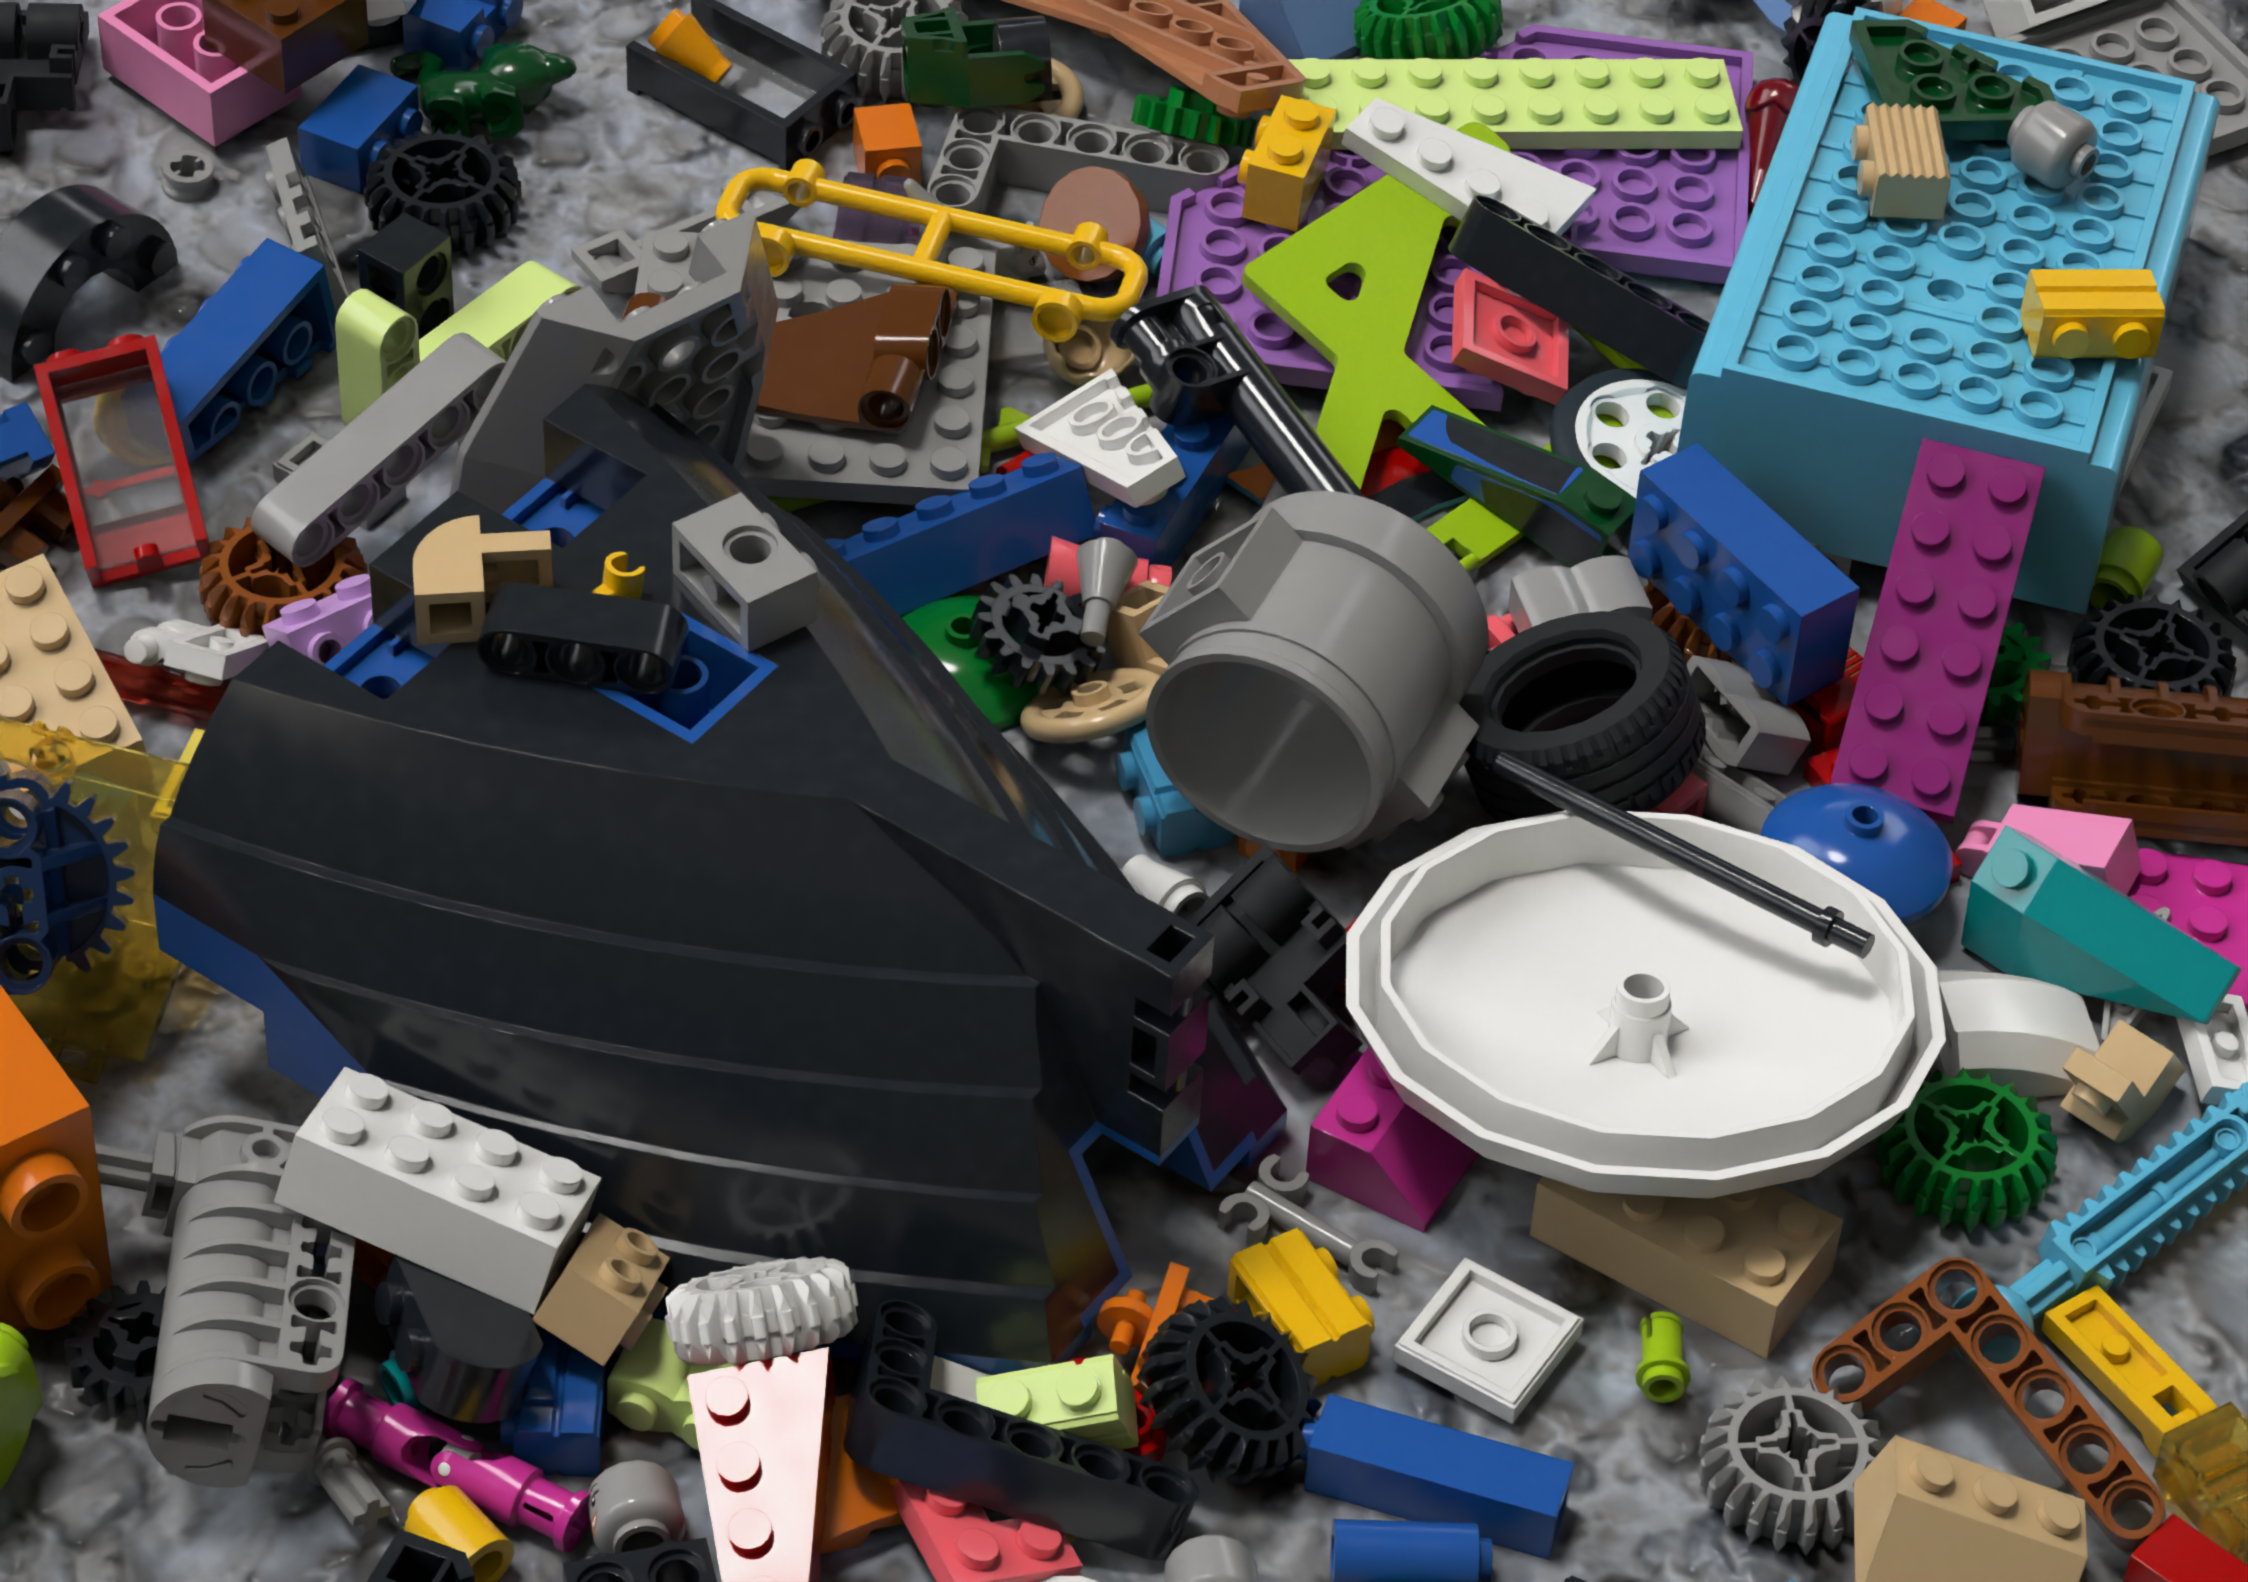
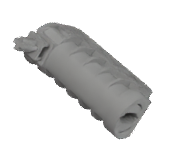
M221 1115L201 1119L184 1128L182 1137H177L174 1133L158 1131L152 1154L95 1143L100 1184L144 1191L141 1216L162 1220L165 1218L163 1236L173 1238L147 1418L146 1439L151 1453L166 1470L194 1484L215 1488L246 1486L249 1483L252 1468L278 1473H297L303 1471L312 1464L323 1429L326 1391L335 1384L344 1356L356 1237L274 1202L294 1136L300 1129L299 1126L238 1115ZM281 1389L290 1390V1391H296V1392H301V1393H307V1394H303V1395H292V1394H289V1393L284 1392V1391L281 1390ZM282 1421L295 1422L292 1433V1444L294 1446L280 1443L279 1431Z

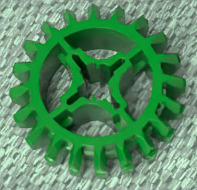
M1362 0L1360 6L1354 10L1355 23L1353 24L1356 47L1360 49L1361 58L1467 59L1468 57L1480 56L1484 53L1485 49H1491L1503 35L1502 23L1504 19L1501 0Z
M1962 1067L1955 1078H1949L1942 1071L1936 1069L1928 1082L1923 1081L1910 1106L1894 1125L1877 1137L1874 1151L1876 1164L1881 1166L1882 1185L1894 1187L1896 1204L1914 1202L1917 1219L1928 1214L1939 1217L1942 1230L1951 1221L1963 1223L1969 1234L1980 1222L1985 1223L1995 1232L1998 1231L2005 1219L2020 1224L2028 1209H2038L2039 1204L2044 1200L2049 1185H2052L2057 1169L2055 1161L2058 1153V1136L2051 1133V1116L2038 1113L2036 1097H2017L2016 1082L2002 1087L1993 1083L1991 1072L1982 1079L1970 1078L1964 1067Z

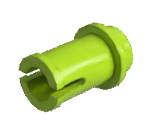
M1658 1311L1650 1313L1652 1332L1651 1323L1648 1318L1644 1317L1640 1321L1639 1332L1641 1336L1642 1362L1638 1364L1635 1370L1636 1384L1648 1399L1667 1403L1675 1401L1682 1396L1684 1389L1688 1387L1691 1381L1690 1367L1683 1361V1321L1679 1316L1671 1312Z

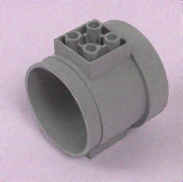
M1306 491L1290 494L1270 502L1260 509L1248 522L1193 553L1138 633L1168 664V667L1153 686L1146 708L1148 737L1156 759L1164 773L1177 790L1206 817L1242 838L1260 845L1266 844L1270 848L1292 852H1318L1342 846L1348 851L1369 839H1372L1375 843L1384 840L1399 824L1410 818H1413L1416 822L1422 821L1442 803L1444 794L1441 792V789L1447 779L1458 772L1468 760L1469 753L1466 751V748L1480 727L1459 705L1479 673L1488 649V621L1476 586L1453 553L1423 526L1391 507L1358 495L1335 491Z

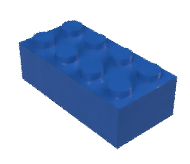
M1696 443L1640 470L1628 550V558H1630L1636 573L1652 583L1671 601L1678 612L1689 617L1711 638L1717 648L1727 652L1750 673L1753 680L1760 687L1766 688L1785 707L1842 679L1860 587L1700 444Z

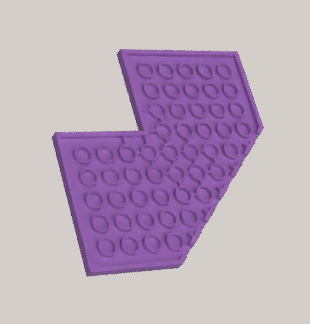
M1532 24L1517 31L1515 41L1499 49L1493 46L1491 49H1485L1484 53L1480 56L1467 58L1583 59L1590 57L1597 59H1638L1647 57L1652 59H1693L1703 57L1708 59H1724L1743 128L1740 149H1510V153L1597 188L1591 204L1560 237L1619 271L1647 274L1654 277L1664 276L1696 280L1710 284H1725L1748 220L1750 147L1749 124L1746 122L1744 107L1752 88L1754 52ZM1331 150L1329 164L1298 231L1384 177L1387 173L1351 150ZM1240 164L1227 169L1224 173L1217 176L1216 185L1207 187L1196 193L1187 188L1172 195L1156 297L1192 286L1203 285L1208 287L1280 384L1328 390L1334 373L1332 363L1248 290L1241 281L1244 268L1248 263L1296 232L1242 217L1246 185L1237 181ZM1445 226L1441 229L1405 345V354L1464 407L1501 411L1504 384L1482 375L1472 374L1466 369L1451 363L1454 283L1465 268L1481 275H1486L1450 253L1448 246L1458 228ZM1346 272L1327 283V285L1341 298L1354 300L1359 295L1362 280L1355 273Z

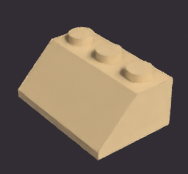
M1895 1435L1854 1481L1855 1582H2079L2088 1558L2085 1500Z

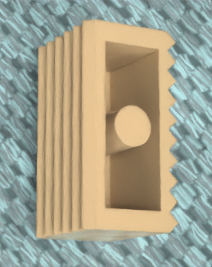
M1872 102L1866 107L1863 125H1854L1851 138L1852 160L1860 161L1857 173L1858 196H1868L1867 203H1869L1870 217L1942 221L1951 178L1938 110L1933 105L1927 109L1921 104L1916 108H1913L1910 104L1901 108L1898 103L1892 107H1889L1886 103L1878 107Z

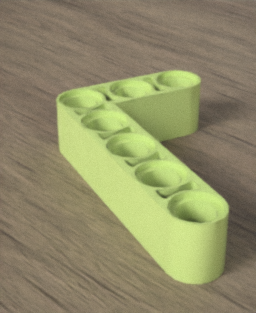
M528 261L421 339H419L417 321L412 315L368 289H359L353 292L341 305L335 322L343 424L347 426L454 334L462 332L469 334L507 362L533 314L547 299L557 294L569 295L582 288L539 262Z

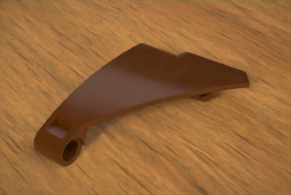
M916 282L911 285L893 284L889 292L829 310L776 322L756 411L798 421L844 428L890 432L906 427L911 420L923 380H933L958 304V293L949 286L925 282ZM651 292L638 293L631 297L626 304L621 321L630 312L639 307L649 306L652 308L669 299Z

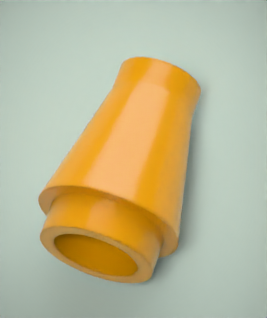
M675 8L659 24L648 39V43L657 50V53L717 84L725 78L733 67V64L724 57L693 14L690 13L686 16L678 8Z

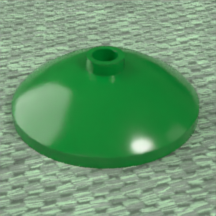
M951 595L900 615L948 669L976 706L999 732L1020 724V717L1024 707L1038 693L1033 682L1025 681L1019 689L1014 687V675L1008 671L995 676L991 672L995 664L993 658L977 657L976 650L980 641L969 638V632L974 623L971 617L979 601V596Z

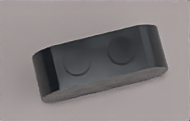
M394 1254L386 1281L379 1283L376 1290L375 1312L379 1323L385 1325L395 1346L397 1365L402 1372L407 1373L419 1402L443 1416L470 1423L497 1422L515 1414L525 1401L529 1388L527 1383L543 1346V1342L529 1312Z

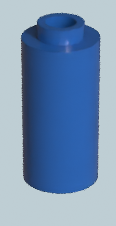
M1333 1519L1330 1545V1582L1491 1581L1492 1539L1479 1538L1477 1523Z

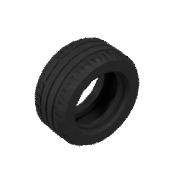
M1606 611L1578 613L1549 620L1518 633L1486 655L1479 673L1459 704L1480 726L1466 748L1469 758L1464 766L1482 808L1498 822L1564 811V809L1492 773L1494 762L1503 751L1625 811L1647 812L1661 804L1683 784L1696 765L1706 736L1705 716L1677 642L1659 626L1628 613Z

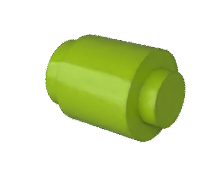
M2121 526L2113 529L2108 534L2089 602L2096 609H2102L2108 599L2116 600L2123 604L2130 593L2141 601L2163 562L2164 554L2158 541L2150 533L2140 528Z

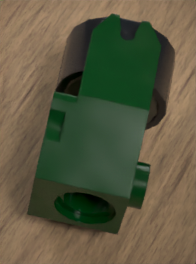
M947 7L937 12L923 13L901 19L903 82L910 103H919L921 106L930 108L944 106L975 108L1050 101L1052 93L1051 52L1047 24L1043 16L960 22L954 7Z

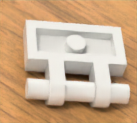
M172 619L159 624L157 627L150 626L136 631L130 640L126 642L124 655L128 661L142 666H152L164 661L165 666L184 670V678L190 682L207 686H220L223 680L237 676L268 650L269 646L264 636L256 633L243 637L240 635V629L225 628L220 626V624L207 627L180 619Z

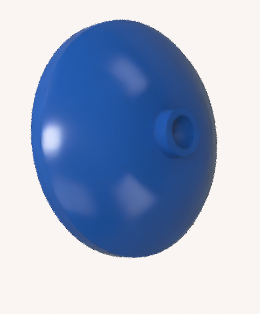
M1834 783L1799 791L1782 800L1774 807L1764 821L1761 830V836L1800 847L1883 898L1904 926L1932 912L1943 900L1951 881L1953 856L1949 843L1941 829L1926 813L1913 803L1892 792L1877 787L1854 783Z

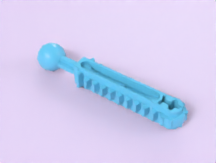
M2248 1082L2242 1083L2239 1090H2236L2234 1093L2228 1091L2224 1094L2218 1107L2208 1106L2201 1120L2191 1119L2183 1134L2175 1131L2165 1147L2160 1144L2154 1147L2148 1160L2142 1157L2138 1159L2130 1174L2122 1171L2118 1175L2113 1187L2107 1184L2101 1187L2095 1201L2090 1198L2085 1199L2077 1214L2071 1211L2068 1212L2062 1222L2054 1219L2049 1224L2037 1248L2041 1258L2039 1265L2010 1287L1994 1284L2033 1334V1320L2059 1301L2062 1304L2096 1284L2105 1293H2107L2111 1285L2118 1288L2122 1285L2129 1271L2135 1273L2139 1269L2145 1257L2153 1259L2163 1243L2168 1246L2174 1243L2180 1230L2188 1232L2193 1227L2198 1216L2205 1219L2209 1216L2215 1203L2220 1205L2226 1203L2233 1189L2238 1192L2244 1189L2248 1181ZM1975 1287L1967 1289L1959 1296L1950 1309H1963L1969 1306L1976 1297L1977 1289ZM2006 1335L1997 1336L1985 1345L1982 1355L1988 1361L1996 1364L2007 1363L2017 1356L2021 1344L2012 1337ZM1954 1347V1350L1956 1351L1958 1356L1962 1360L1966 1361L1965 1358L1958 1351V1349Z

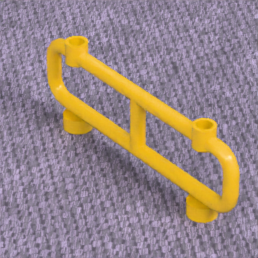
M806 158L796 161L791 171L758 167L737 173L728 182L717 203L715 213L716 220L721 218L730 220L740 215L739 212L750 193L766 190L782 193L789 203L797 207H808L814 201L925 225L927 227L913 256L757 221L771 277H777L785 273L794 255L797 254L912 281L946 285L953 290L1034 308L1031 317L1033 328L1041 337L1052 342L1070 340L1076 334L1082 319L1101 322L1117 320L1125 311L1139 304L1148 282V268L1141 256L1131 249L1109 243L1106 230L1097 223L1083 222L1076 227L1072 235L827 180L824 168L815 160ZM951 231L1067 257L1068 262L1073 267L1082 271L1093 270L1098 265L1118 269L1125 276L1116 295L1098 298L937 262V259Z

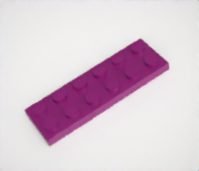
M1922 438L1830 784L1854 783L1884 789L1913 803L1931 819L1953 824L2046 467Z

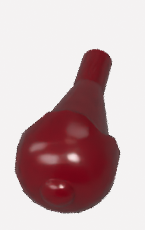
M1771 78L1760 81L1751 88L1745 102L1746 122L1749 124L1750 174L1748 213L1750 214L1755 206L1799 89L1797 84L1785 78Z

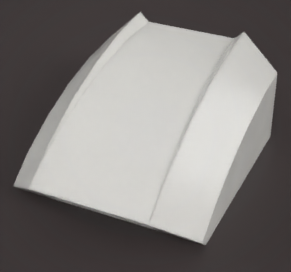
M1938 971L1946 1042L1939 1055L1945 1074L1949 1078H1955L1962 1067H1964L1970 1078L1982 1079L1991 1072L1994 1084L2003 1087L2016 1082L2017 1097L2019 1098L2067 1095L2074 1083L2062 1067L2075 1048L2079 1046L2093 1056L2100 1048L2082 995L2061 986L2033 978L1981 971Z

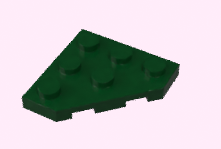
M1909 19L1852 20L1849 42L1871 101L1878 107L1884 103L1889 107L1898 103L1901 108L1908 104L1916 108L1921 104L1925 109L1933 105L1938 110L1943 141L1956 140L1972 143L1978 140H2007L2011 125L2024 108L2030 105L2037 106L2048 100L2056 101L2048 84L2031 76H2027L2021 83L1998 72L1999 61L1961 43H1957L1951 50L1927 39L1929 29Z

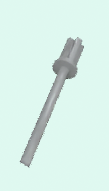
M281 1389L286 1393L292 1394L289 1390ZM287 1422L293 1430L295 1422ZM321 1434L312 1464L304 1470L305 1477L312 1484L323 1486L353 1527L359 1526L364 1533L376 1529L378 1519L389 1516L391 1505L356 1461L357 1451L353 1443L344 1437H335L327 1440Z

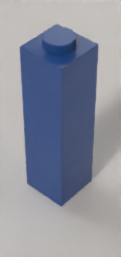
M1328 1394L1319 1420L1313 1419L1315 1423L1304 1424L1302 1435L1307 1447L1298 1454L1300 1455L1299 1459L1307 1461L1304 1490L1411 1521L1477 1523L1479 1538H1491L1494 1545L1546 1560L1550 1559L1568 1506L1574 1463L1333 1394Z

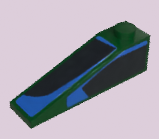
M1431 405L1398 437L1396 442L1398 447L1570 568L1592 558L1616 555L1623 548L1632 528L1636 498L1595 469L1434 405Z

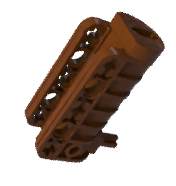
M2028 669L2024 683L2018 729L2015 771L2016 794L2048 797V808L2132 819L2135 836L2248 847V698L2218 696L2217 687L2205 685L2202 694L2169 691L2167 681H2156L2152 690L2121 687L2119 677L2108 676L2105 685L2072 682L2071 673Z

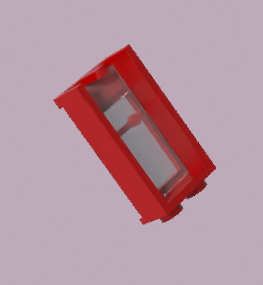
M139 334L122 335L109 341L107 347L82 352L78 349L62 350L50 355L47 358V362L33 365L84 568L92 588L200 562L202 558L207 557L210 541L155 334L147 337Z

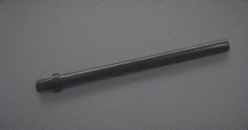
M1506 751L1501 752L1494 762L1492 768L1494 775L1812 933V941L1825 948L1834 944L1864 959L1874 945V934L1844 920V912L1833 906L1822 909Z

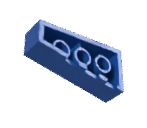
M266 238L250 256L241 260L234 274L217 293L208 297L202 303L198 313L178 335L171 337L167 341L161 355L189 464L239 425L241 411L248 405L260 409L274 398V385L288 375L298 379L312 367L311 358L309 357L316 351L322 349L330 353L337 348L335 333L336 312L324 264ZM153 383L127 388L120 399L131 437L171 456Z

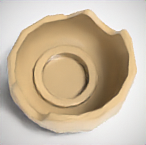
M1082 319L1076 334L1070 340L1064 342H1052L1044 338L1042 340L1043 350L1054 373L1064 381L1077 387L1085 385L1111 368L1117 376L1121 375L1134 362L1135 356L1130 349L1117 348L1110 338L1111 328L1116 320L1101 322Z

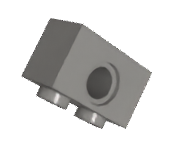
M742 492L672 523L673 574L748 653L817 621V590L821 587V577L815 562L807 553H799L781 534L775 520L768 513H761Z

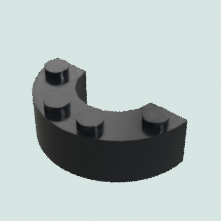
M82 184L62 187L47 193L20 212L0 234V376L13 382L34 367L33 365L43 362L46 357L54 352L55 332L62 313L75 292L92 276L103 272L130 289L139 292L177 265V250L164 226L108 192L95 186Z

